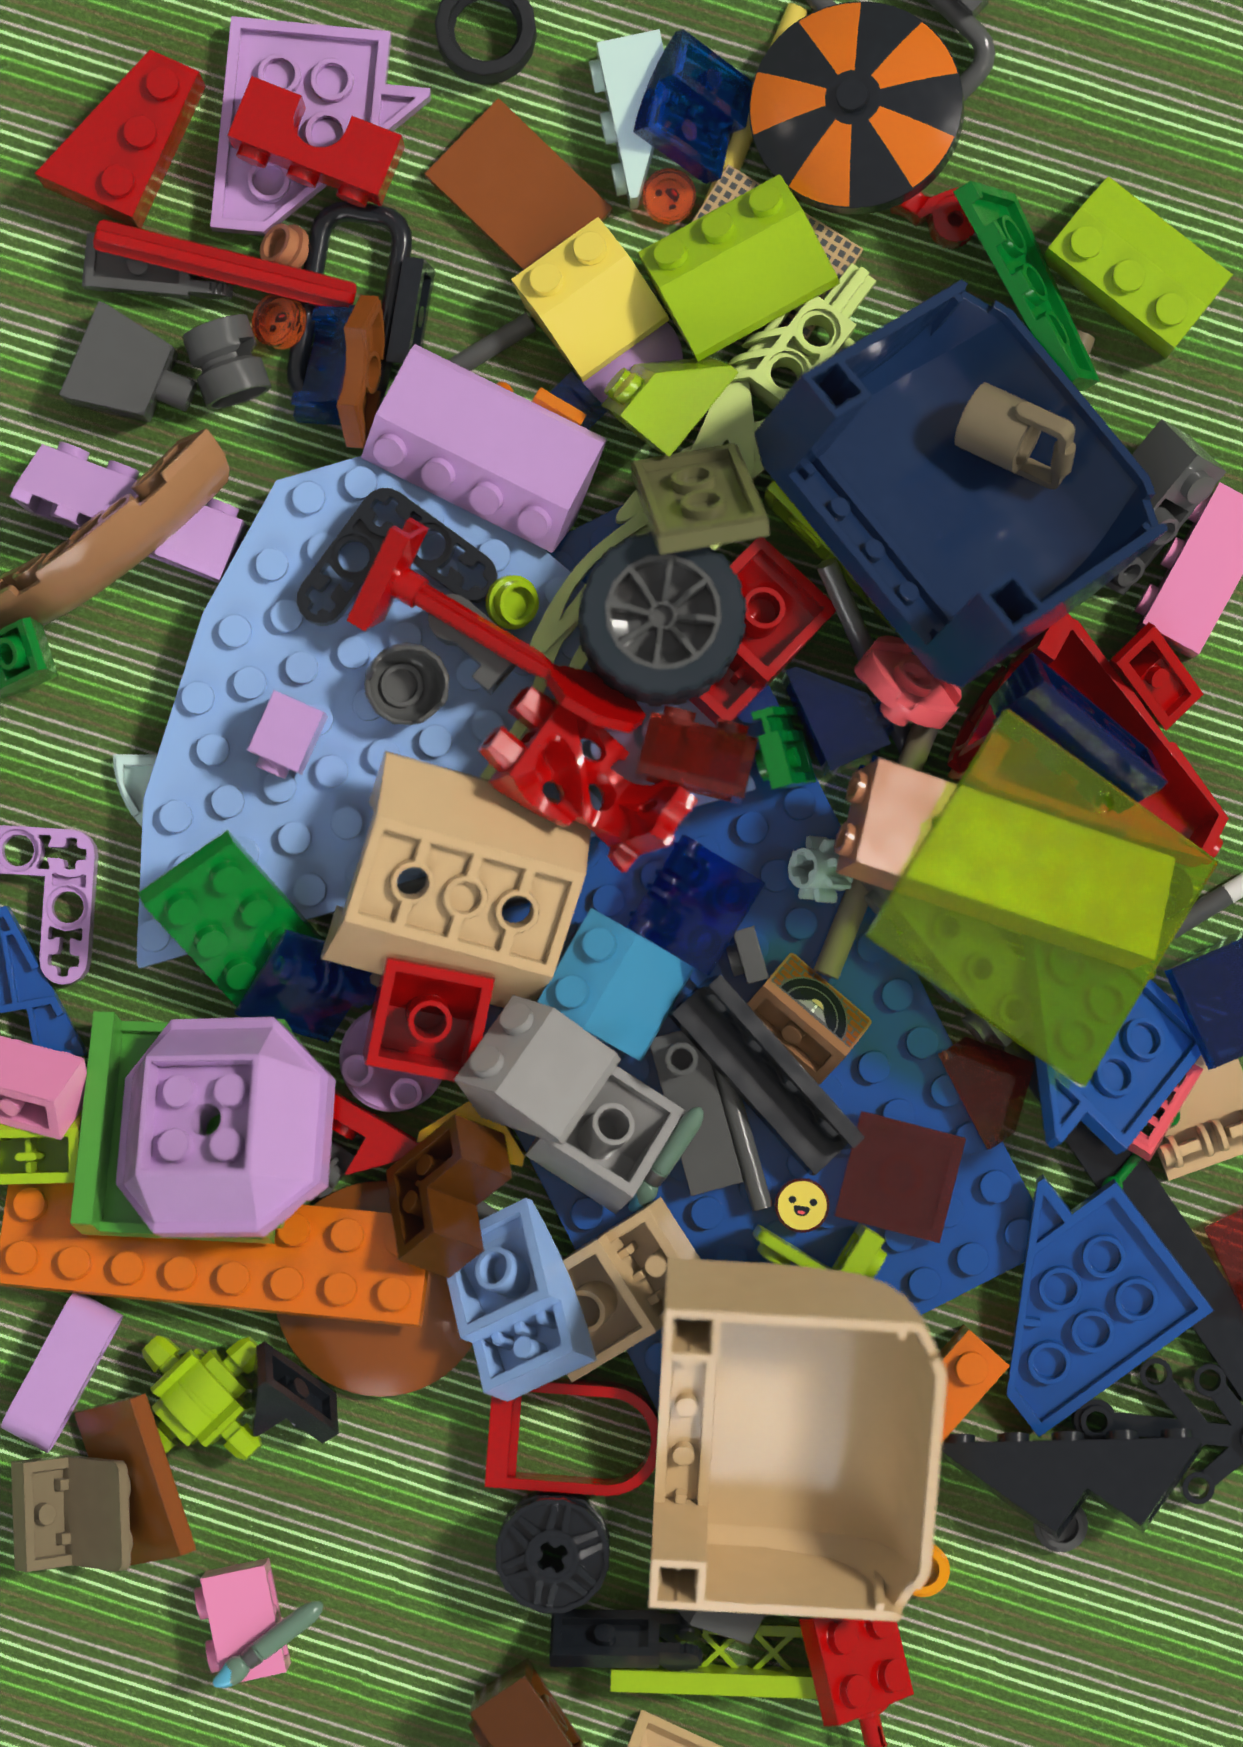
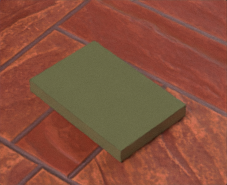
M737 444L676 453L670 457L664 455L641 459L630 463L632 480L660 555L770 536L767 514Z

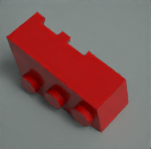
M149 50L34 174L45 188L129 226L142 228L206 88L200 72L153 50Z

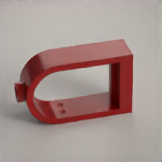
M558 1378L530 1391L615 1398L635 1407L648 1424L651 1435L650 1446L645 1458L638 1467L630 1473L617 1478L516 1472L522 1395L508 1402L491 1396L485 1487L614 1496L627 1493L640 1486L656 1467L658 1415L649 1400L630 1386L617 1382L580 1379L571 1382L567 1378Z

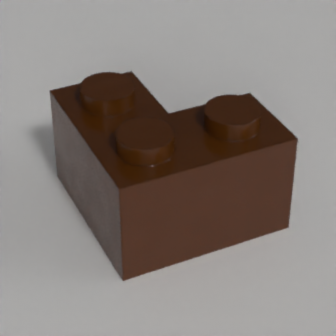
M454 1114L386 1170L398 1260L450 1278L484 1251L477 1205L512 1178L504 1133Z

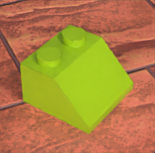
M706 357L699 362L696 358L634 364L629 371L626 368H622L610 380L604 390L608 397L601 406L648 446L670 457L739 372L731 365L711 357Z

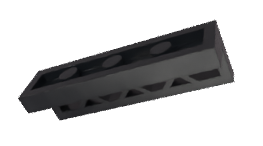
M721 974L705 979L667 1014L809 1175H816L843 1149H854L865 1138Z

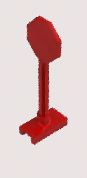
M409 518L402 529L395 525L390 528L346 621L365 632L386 619L396 598L411 608L418 606L524 671L544 678L546 685L563 707L593 725L631 733L642 725L646 714L638 703L625 697L623 693L616 689H611L603 683V679L596 673L554 664L539 650L428 585L429 580L410 569L429 530L428 527L413 518Z

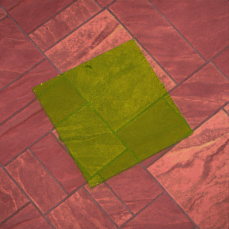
M1006 709L999 716L940 814L932 818L931 829L865 936L1079 1087H1086L1146 984L1156 976V967L1219 861L1014 712Z

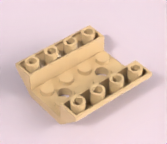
M384 751L369 800V804L374 811L345 906H336L321 958L382 975L386 958L391 957L494 977L495 982L490 1001L491 1005L505 1008L513 995L537 1002L545 987L554 976L584 883L591 829L576 821H573L567 827H561L548 821L494 789L488 782V779ZM546 796L552 803L559 801L558 799ZM410 867L421 868L427 875L425 886L415 894H405L397 888V878L400 873ZM515 896L527 898L530 901L531 907L529 914L524 920L511 923L502 918V907L509 898Z

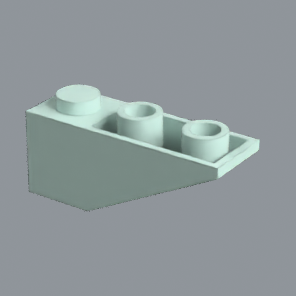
M660 29L597 42L598 59L589 61L595 93L605 91L609 111L600 113L606 145L616 143L620 163L611 164L617 196L627 194L630 210L636 209L639 206L670 96L671 81Z

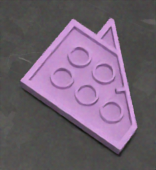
M231 16L210 221L212 231L265 236L273 226L282 223L327 186L318 182L316 188H311L286 176L288 169L268 162L266 168H260L236 156L238 150L232 147L227 135L251 76L302 95L306 110L299 125L298 136L305 143L314 147H327L340 140L346 131L351 116L394 131L430 102V88L387 84L392 37L390 31Z

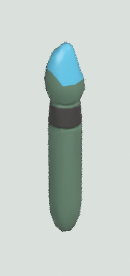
M701 1107L691 1108L679 1120L635 1196L630 1200L628 1209L631 1212H636L655 1200L658 1188L670 1174L702 1125L704 1111Z
M313 1601L302 1605L255 1640L253 1644H250L240 1655L230 1657L213 1679V1685L217 1688H227L240 1683L248 1675L250 1669L264 1662L263 1660L268 1659L310 1627L322 1613L323 1603Z

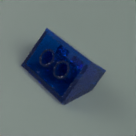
M1033 652L1026 657L989 699L993 714L996 716L992 721L995 727L1011 741L1017 743L1022 737L1037 749L1033 754L1034 758L1053 775L1058 776L1063 771L1076 781L1077 784L1073 787L1075 792L1095 809L1104 804L1117 815L1160 791L1167 783L1153 751Z

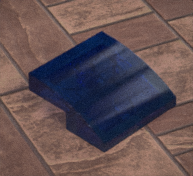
M684 29L676 31L661 55L649 80L639 107L633 132L704 184L720 180L730 134L746 128L753 81Z

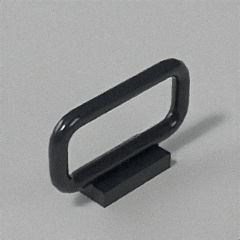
M339 201L325 207L315 217L309 232V253L303 269L324 274L332 230L342 222L377 225L389 231L391 247L381 301L385 333V359L380 360L381 378L377 389L381 391V400L389 385L391 369L394 368L399 372L410 349L415 344L423 348L436 270L425 259L410 257L412 232L407 220L396 209L367 203L366 207L362 208L346 201ZM298 301L300 313L296 337L301 309L304 313L305 323L300 337L297 340L295 337V342L290 345L287 362V383L293 396L303 405L316 410L338 412L336 404L341 391L320 389L314 387L308 380L307 371L318 306Z

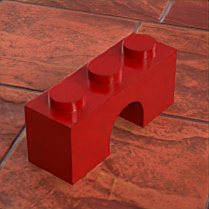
M251 76L227 135L232 147L238 150L236 154L238 158L260 168H266L268 162L288 169L286 173L288 178L311 188H316L318 182L338 189L336 196L352 205L365 208L369 201L382 206L405 149L402 135L351 116L346 131L340 140L327 147L311 146L298 136L299 125L306 110L302 95Z

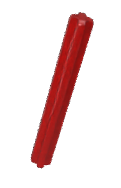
M105 219L98 222L94 233L93 248L96 251L344 313L350 312L353 308L357 291V284L353 281Z

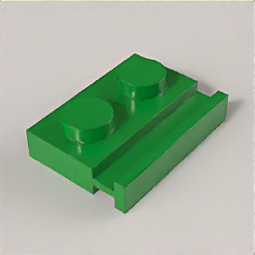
M771 706L751 712L753 720H762L765 734L758 736L761 748L755 750V760L761 778L764 781L769 780L772 789L797 788L815 783L816 778L803 730H794L791 720L792 716L798 715L797 708Z

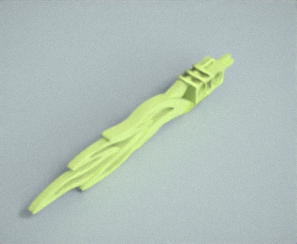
M851 263L839 278L840 284L833 287L824 299L817 296L793 309L798 313L788 326L780 327L790 312L768 323L763 331L750 335L742 344L743 348H749V350L736 355L728 363L739 373L709 408L694 444L679 453L737 444L752 481L763 473L765 468L761 463L754 433L764 420L754 422L751 394L771 409H774L789 389H783L773 382L771 377L773 369L787 367L796 374L798 379L805 372L839 353L843 346L847 348L855 343L850 337L857 324L849 318L876 284V280L869 276L870 272L862 266L859 268ZM810 325L820 326L828 333L830 342L821 347L813 346L805 340L803 329ZM637 491L628 498L617 513L615 521L617 524L623 525L603 539L577 564L549 604L532 637L530 646L542 652L553 663L563 642L578 626L583 588L564 611L575 588L594 565L602 560L603 554L612 546L615 548L630 536L635 534L639 536L651 531ZM722 544L713 545L710 547L714 551H717ZM581 645L568 667L582 670L588 659L585 652H582ZM535 676L532 687L544 693L547 686L546 680ZM516 720L509 732L519 739L526 727ZM488 764L480 778L490 780L496 769Z

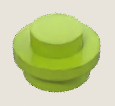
M517 575L500 577L490 586L487 592V613L490 619L501 628L510 630L523 628L532 621L538 612V594L533 584L524 577Z

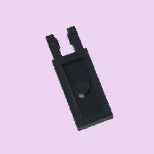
M573 1609L566 1613H551L550 1667L659 1668L660 1665L669 1671H693V1669H698V1666H701L703 1652H701V1648H698V1645L688 1644L687 1642H693L702 1637L703 1629L689 1625L680 1614H660V1610ZM660 1637L667 1640L668 1642H659Z

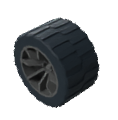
M652 531L639 536L635 534L624 539V542L615 548L612 546L603 554L602 560L598 565H594L589 573L587 584L583 588L578 615L579 641L582 652H585L588 659L587 664L592 672L603 679V683L611 689H616L623 693L625 697L637 702L646 703L648 706L661 707L665 704H674L675 706L686 703L688 699L695 696L700 697L708 692L710 687L716 681L719 682L727 673L731 662L736 656L746 626L744 624V617L747 610L746 600L741 592L742 585L738 575L734 574L730 568L728 560L722 554L719 555L710 546L660 555Z

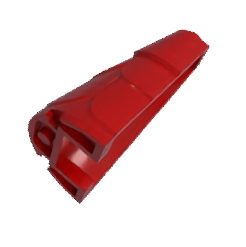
M1068 613L1020 647L1024 652L1011 659L1007 668L1003 665L999 668L966 717L950 751L947 765L952 770L948 776L959 785L1172 857L1173 864L1193 868L1199 864L1205 866L1210 863L1222 847L1223 840L1220 838V835L1229 819L1177 744L1167 740L1132 688L1125 685L1080 622L1072 618Z

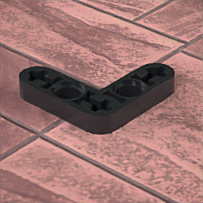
M380 488L372 491L364 499L301 584L297 592V605L300 613L308 622L317 626L334 624L345 614L359 595L390 528L394 526V524L388 521L381 527L375 525L378 516L373 507L378 502L384 506L388 505L392 500L397 502L398 505L395 511L403 521L406 522L407 519L412 518V515H416L422 519L419 522L429 528L428 531H436L444 537L446 542L445 550L438 559L429 561L416 555L412 564L451 593L461 595L471 603L485 601L490 586L498 579V573L494 563L488 556L405 495L392 488ZM351 542H359L365 545L370 553L367 566L358 572H349L343 569L339 563L341 549ZM457 546L466 551L458 557L459 562L472 570L478 564L485 567L483 577L488 583L483 589L473 586L469 591L462 588L465 581L463 576L452 567H450L447 577L438 572L451 561ZM328 566H331L341 579L354 584L348 592H345L342 586L338 584L330 597L335 604V608L331 612L321 609L317 614L310 612L314 603L308 596L313 589L321 593L326 590L332 579L327 575H323Z

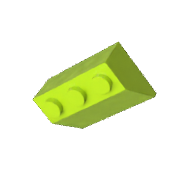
M780 174L638 252L657 295L698 362L840 284L839 278L802 207Z
M1109 176L1080 207L1044 254L1045 261L1051 269L1165 359L1233 276L1232 273Z

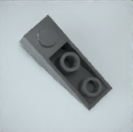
M1163 419L1157 423L1132 456L1150 476L1156 493L1150 500L1158 524L1166 523L1168 530L1105 585L1122 595L1142 577L1148 565L1163 547L1177 535L1179 528L1193 513L1194 509L1209 497L1214 486L1226 473L1190 435Z

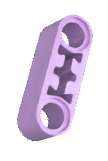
M72 1293L11 1403L0 1428L49 1453L115 1335L123 1315L85 1294Z

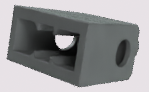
M98 301L59 395L66 403L73 406L150 422L159 401L186 412L195 395L197 382L172 372L178 357V353L172 345L109 305Z

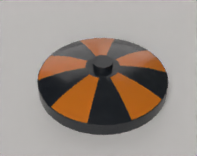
M868 1L839 3L824 7L801 18L785 30L768 49L752 83L749 99L750 127L755 145L765 167L772 177L778 174L782 176L795 198L807 205L831 213L846 215L875 213L900 205L913 198L932 183L945 168L953 155L962 131L964 120L963 88L958 68L948 47L940 36L921 19L907 11L883 3Z

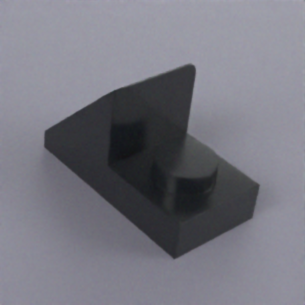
M265 1341L256 1346L252 1386L253 1436L261 1435L286 1418L295 1428L304 1430L322 1444L338 1435L336 1392Z

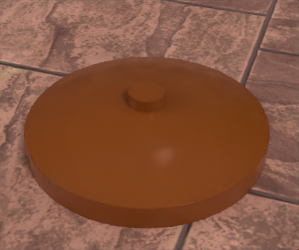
M387 1180L366 1181L341 1188L313 1205L392 1213ZM430 1271L428 1273L422 1328L277 1314L281 1330L288 1344L306 1367L318 1377L337 1388L365 1396H396L422 1389L450 1372L464 1358L473 1345L471 1342L460 1339L447 1278Z

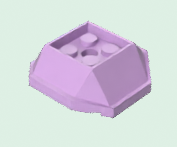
M274 1017L171 1019L125 1078L116 1185L150 1230L162 1238L265 1237L287 1220L306 1200L311 1201L328 1187L336 1079ZM221 1114L219 1127L214 1133L207 1135L206 1129L209 1121L214 1116Z

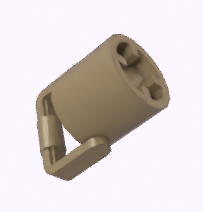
M985 382L974 392L962 413L955 434V445L1014 474L1016 473L1043 487L1055 490L1072 470L1076 445L1073 442L1075 427L1067 419ZM1041 431L1058 438L1054 444L1050 467L1030 458Z

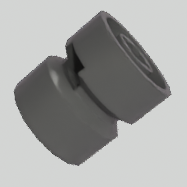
M237 314L218 318L201 324L182 336L191 365L202 370L201 375L197 378V383L207 410L222 409L249 401L272 388L262 358L252 355V351L257 346L247 315Z

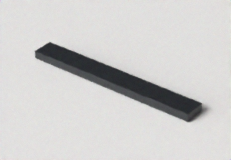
M1030 1027L1007 1047L1002 1046L1001 1049L1041 1106L1032 1027ZM1081 1120L1064 1140L1097 1190L1102 1188L1104 1179L1109 1176H1115L1132 1155V1152L1127 1149L1116 1155ZM1142 1158L1124 1180L1123 1190L1212 1306L1213 1312L1193 1325L1192 1329L1218 1367L1224 1371L1226 1379L1243 1402V1304Z

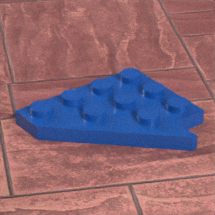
M1043 1174L1036 1179L1006 1383V1395L1038 1437L1042 1436L1213 1312L1210 1303L1115 1179H1112L1072 1210L1069 1209Z

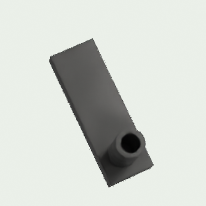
M681 1030L655 1037L650 1048L664 1097L685 1110L683 1115L694 1107H701L704 1111V1118L700 1129L681 1156L691 1196L744 1182L711 1063Z

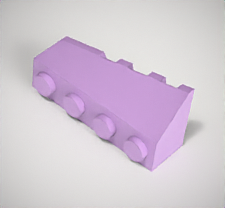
M62 441L59 442L57 449L42 444L15 484L10 497L28 512L73 529H78L100 511H106L123 496L131 494L135 497L137 494L131 487L137 481L140 472L112 460H109L107 468L88 462L89 452ZM212 498L206 506L147 557L220 583L244 539L248 526L242 519L236 518L239 512L238 508Z

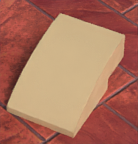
M661 1197L562 1259L581 1305L597 1359L586 1366L568 1373L567 1376L571 1382L576 1381L654 1334L663 1326L667 1258L701 1260Z

